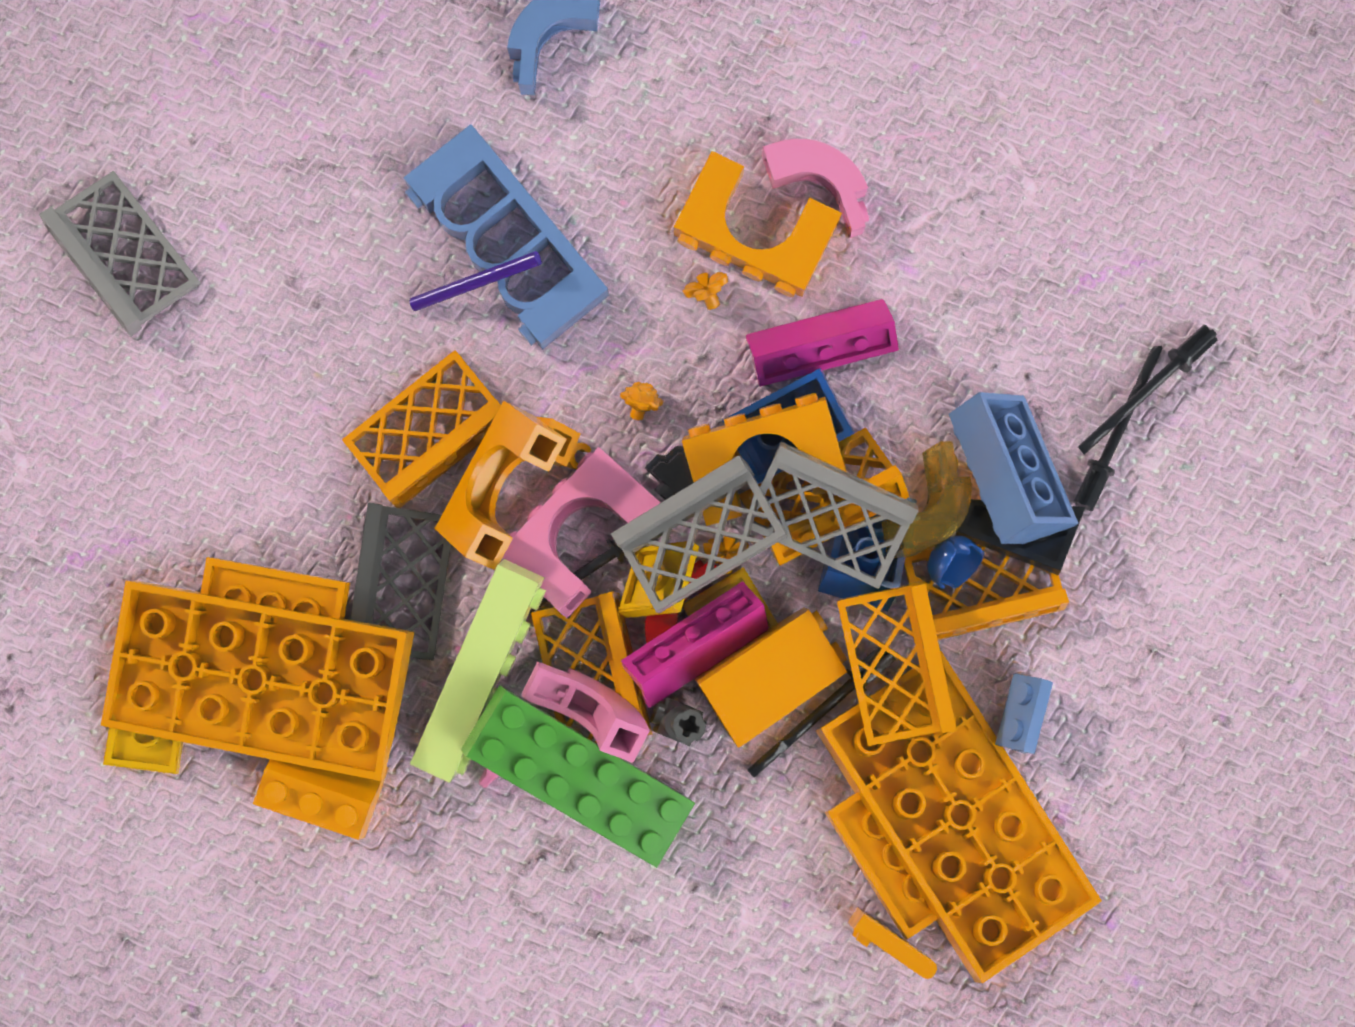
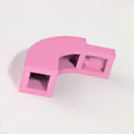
M788 139L763 146L762 159L772 189L798 181L817 183L825 187L834 196L842 213L841 216L848 237L852 238L863 234L866 227L865 222L869 221V216L864 202H858L857 199L865 197L868 186L860 170L845 154L828 144L810 139Z
M537 662L522 692L524 700L564 714L583 725L595 737L600 751L632 763L650 731L645 719L626 699L604 684L571 668L564 672Z

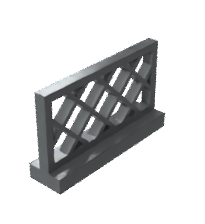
M368 503L350 620L375 625L384 620L389 627L395 628L387 617L405 604L417 620V623L407 629V631H413L420 625L429 636L427 652L411 650L410 658L434 661L451 544L444 538L432 547L419 529L430 521L438 522L442 514ZM388 515L404 517L412 527V530L395 541L387 531ZM411 518L425 521L416 526ZM416 533L428 550L411 562L399 547V544ZM386 536L392 545L383 551ZM443 544L442 554L440 558L438 554L435 552V549H437L439 546ZM395 548L407 566L390 578L381 566L382 557ZM431 553L440 565L439 574L426 583L414 565ZM408 569H411L423 586L405 598L393 580ZM381 572V574L387 581L378 586L379 575ZM435 581H437L436 595L429 587ZM390 584L402 602L384 614L376 603L377 592ZM426 589L435 602L433 611L421 619L408 601ZM374 608L381 616L375 622H373ZM432 617L431 629L429 630L424 622Z

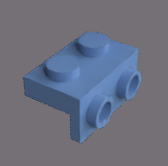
M1013 674L995 745L1021 753L1035 754L1053 682L1042 678Z

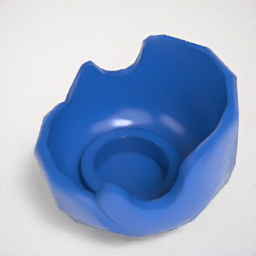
M952 536L939 542L931 551L926 566L930 579L942 589L945 588L943 584H947L955 589L958 588L978 569L983 560L984 551L973 541L963 536Z

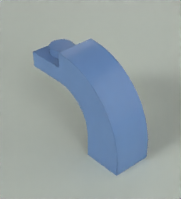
M532 0L523 9L511 29L507 46L510 59L520 60L514 61L513 82L518 83L521 95L535 96L539 55L544 44L551 37L566 30L598 31L600 0Z

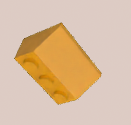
M270 759L265 767L253 804L360 840L366 836L389 767H386L384 779L378 781Z

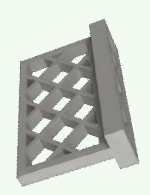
M114 171L55 210L51 206L39 214L44 226L130 337L142 329L141 325L200 285L197 277ZM114 184L121 193L119 206L99 203L100 192ZM92 197H94V198H93V202H89V201H88L89 199H91ZM125 200L129 203V205L132 208L124 207ZM77 207L91 209L89 225L73 224L67 217V214ZM97 210L117 213L114 230L94 227ZM123 214L139 216L142 220L140 234L120 231ZM147 228H148L149 231L153 234V236H152V235H146V229H147ZM80 232L87 233L86 240L80 234ZM93 234L113 237L110 254L94 252L91 248ZM119 238L139 241L136 258L116 255ZM144 241L158 243L163 247L162 261L141 259ZM168 255L170 256V258L173 260L174 263H168V262H167ZM101 260H108V267ZM114 261L134 264L132 282L116 280L112 275ZM140 265L160 268L157 285L137 283ZM166 269L181 271L188 280L178 288L163 287ZM122 287L130 288L129 296ZM136 289L156 292L154 304L143 312L134 304ZM162 293L168 294V295H166L165 297H163V298L161 299V294H162Z
M780 442L760 486L764 495L769 488L772 498L767 500L769 504H775L781 520L780 523L788 535L778 543L877 589L880 588L910 524L913 523L919 511L917 504L783 442ZM778 468L793 475L797 489L776 495L771 481ZM799 478L811 484L802 487ZM816 487L826 490L831 505L810 511L804 492ZM800 494L806 513L785 520L779 501ZM833 494L845 500L835 502ZM850 503L860 506L866 520L844 527L838 508ZM834 510L840 529L819 536L813 517ZM867 510L878 514V516L870 518ZM748 515L746 516V518H745V520H744V522H743V524H742V526H744V527H745V524H746ZM809 519L815 538L802 543L792 539L788 525ZM884 519L891 520L900 525L894 538L881 543L878 542L872 526L873 523ZM755 521L751 529L765 537L775 532L772 525L766 527ZM868 525L875 545L854 552L847 533ZM843 534L849 554L838 558L826 555L822 541ZM817 543L820 551L815 550L809 546ZM890 546L884 557L881 549ZM877 550L882 564L874 577L860 570L856 557ZM852 559L854 567L843 562Z
M739 455L611 533L617 546L623 550L655 611L659 614L788 536L755 480L750 466ZM746 484L749 485L754 494L750 510L731 505L735 491ZM726 497L725 503L718 502ZM758 503L762 507L764 513L757 511ZM710 506L723 509L718 529L699 525L703 510ZM730 510L748 515L743 535L724 531ZM694 517L693 523L686 522L690 518ZM755 517L768 519L775 530L774 533L762 540L749 537ZM679 525L691 528L686 548L668 544L671 530ZM698 530L716 534L710 555L692 550ZM662 536L661 542L654 541ZM723 536L741 540L737 555L731 559L717 557ZM748 542L754 543V545L746 549ZM646 545L659 547L653 568L641 565L635 552ZM666 549L684 553L678 574L660 570ZM691 555L709 560L705 574L698 579L685 576ZM715 562L723 563L718 567L714 568ZM645 571L652 573L650 580L648 579ZM662 575L677 579L673 594L660 601L655 591L658 576ZM683 581L690 582V584L682 588Z

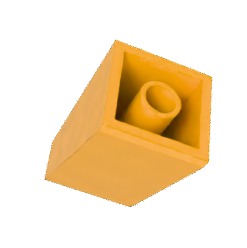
M801 608L694 679L738 748L847 673L842 664L847 661V658L837 642L830 644L823 632L828 630V627L817 610L811 613L809 609Z

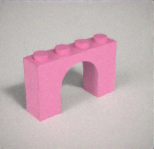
M600 447L593 453H587L579 461L578 469L569 479L565 478L555 486L550 499L544 505L535 507L527 517L528 522L518 532L515 531L510 534L513 539L503 556V559L545 577L540 587L546 590L544 598L566 618L577 609L592 591L561 562L558 556L556 546L557 535L564 521L580 509L601 507L610 510L627 524L661 503Z

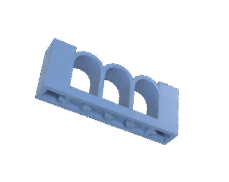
M472 124L404 177L409 187L405 194L418 209L423 205L430 214L434 211L444 231L454 238L466 241V251L474 267L479 272L534 251L539 253L548 245L571 271L570 274L544 295L531 302L518 301L509 295L507 286L510 277L498 281V290L506 306L514 313L519 314L518 318L522 326L518 328V331L531 346L537 342L543 350L609 297L606 285ZM484 170H487L507 196L477 220L469 224L459 225L452 223L445 217L447 202L454 194ZM515 208H518L539 234L501 263L483 261L476 254L478 240L485 232Z

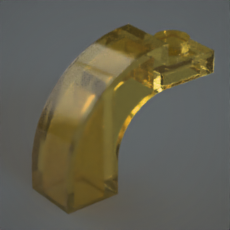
M940 441L922 452L928 487L927 503L924 510L918 512L913 523L910 524L894 558L911 557L927 551L952 536L965 520L972 495L971 476H958V459L954 453L953 441ZM888 519L882 522L884 541L895 537L900 526L899 524Z

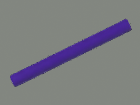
M537 251L414 296L409 300L410 306L413 311H418L541 265V257Z

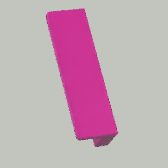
M883 299L746 335V341L752 354L756 378L760 387L807 375L819 368L826 370L899 351L895 321Z
M742 581L622 659L621 662L624 670L641 689L645 704L649 708L766 632L769 627L764 604Z

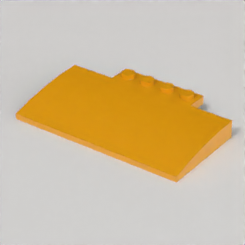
M206 557L201 592L143 581H125L101 726L382 781L401 706L414 632L344 619L351 582L214 557ZM117 694H123L116 699ZM112 714H114L116 720H112Z
M940 651L957 730L946 733L940 731L868 746L859 703L852 706L815 730L854 791V794L826 811L825 814L904 939L911 938L936 921L974 982L984 983L1095 907L1102 900L1005 749L995 745L996 735L948 660ZM912 668L901 675L897 684L915 694L923 682L922 675ZM889 684L877 690L869 697L878 702ZM893 687L882 705L900 716L911 698ZM924 689L919 698L927 702ZM866 701L870 714L875 706ZM917 702L914 703L905 717V720L916 727L932 724L929 710ZM879 709L871 721L873 736L889 733L897 720ZM901 723L897 731L908 729V727Z

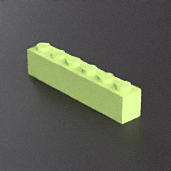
M506 559L497 565L410 765L449 783L458 773L464 775L471 759L466 757L460 749L498 689L496 686L501 675L507 677L514 665L516 656L511 655V652L516 642L523 643L530 629L531 623L527 622L526 619L531 608L537 611L546 590L540 587L545 577Z

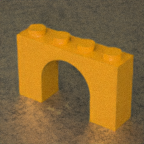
M711 151L674 225V236L678 237L677 242L690 250L696 251L699 247L711 253L709 257L721 265L729 266L732 263L742 268V273L752 280L761 282L762 279L772 282L776 284L775 290L788 297H794L795 294L803 297L840 221L842 213L809 197L793 232L783 243L769 249L747 247L733 237L725 220L726 209L743 177L744 166Z
M816 393L796 398V405L782 409L780 403L759 409V416L746 419L745 413L723 419L725 425L710 429V425L707 423L688 429L689 435L683 437L682 445L693 482L732 460L736 450L744 441L759 434L782 436L791 441L798 450L846 471L826 397L818 399ZM820 487L812 489L814 496L827 493L826 490ZM736 490L731 505L742 508L739 494ZM726 497L718 502L725 503ZM710 506L703 510L706 526L719 523L723 511L722 508ZM730 510L727 520L741 517L743 513Z
M503 401L440 517L435 530L464 557L495 570L513 539L512 536L498 525L495 517L496 502L506 478L523 461H527L549 472L567 439L534 415Z

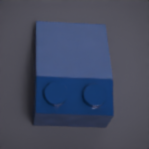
M822 368L728 416L731 417L745 413L746 419L759 416V409L780 403L782 409L796 405V398L816 393L818 399L826 397L838 442L855 433ZM759 434L744 441L737 450L754 473V478L759 484L764 480L780 442L798 449L791 441L776 434ZM778 468L775 475L782 472L783 470Z
M906 498V500L912 503H917L915 499ZM888 519L872 524L879 543L894 538L900 526ZM910 524L879 589L824 564L818 592L844 599L900 587L912 524ZM868 525L847 533L854 552L875 545ZM843 534L830 539L826 555L838 558L849 554ZM890 546L881 549L884 557ZM877 550L856 557L860 570L875 577L882 564ZM852 559L843 562L854 567ZM895 597L888 598L881 610L888 612ZM881 600L871 601L868 603L877 608Z

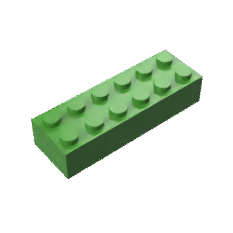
M500 685L460 749L469 759L656 868L695 805V802L630 762L600 751L597 743Z

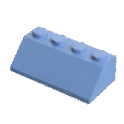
M979 392L949 413L954 427V434L960 441L967 458V466L973 473L980 490L981 500L987 507L993 522L994 532L999 537L1001 544H1025L1079 524L1024 395Z

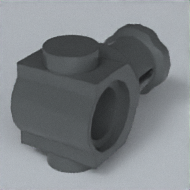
M666 697L664 704L658 702L652 711L650 722L655 724L652 731L690 746L693 741H699L705 733L706 721L703 720L704 712Z

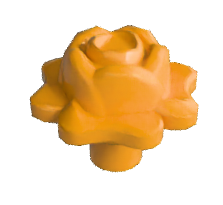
M635 382L631 387H626L625 391L620 393V397L632 408L630 417L634 420H643L645 412L650 410L657 411L659 406H662L664 403L661 398H658L657 390L649 383Z

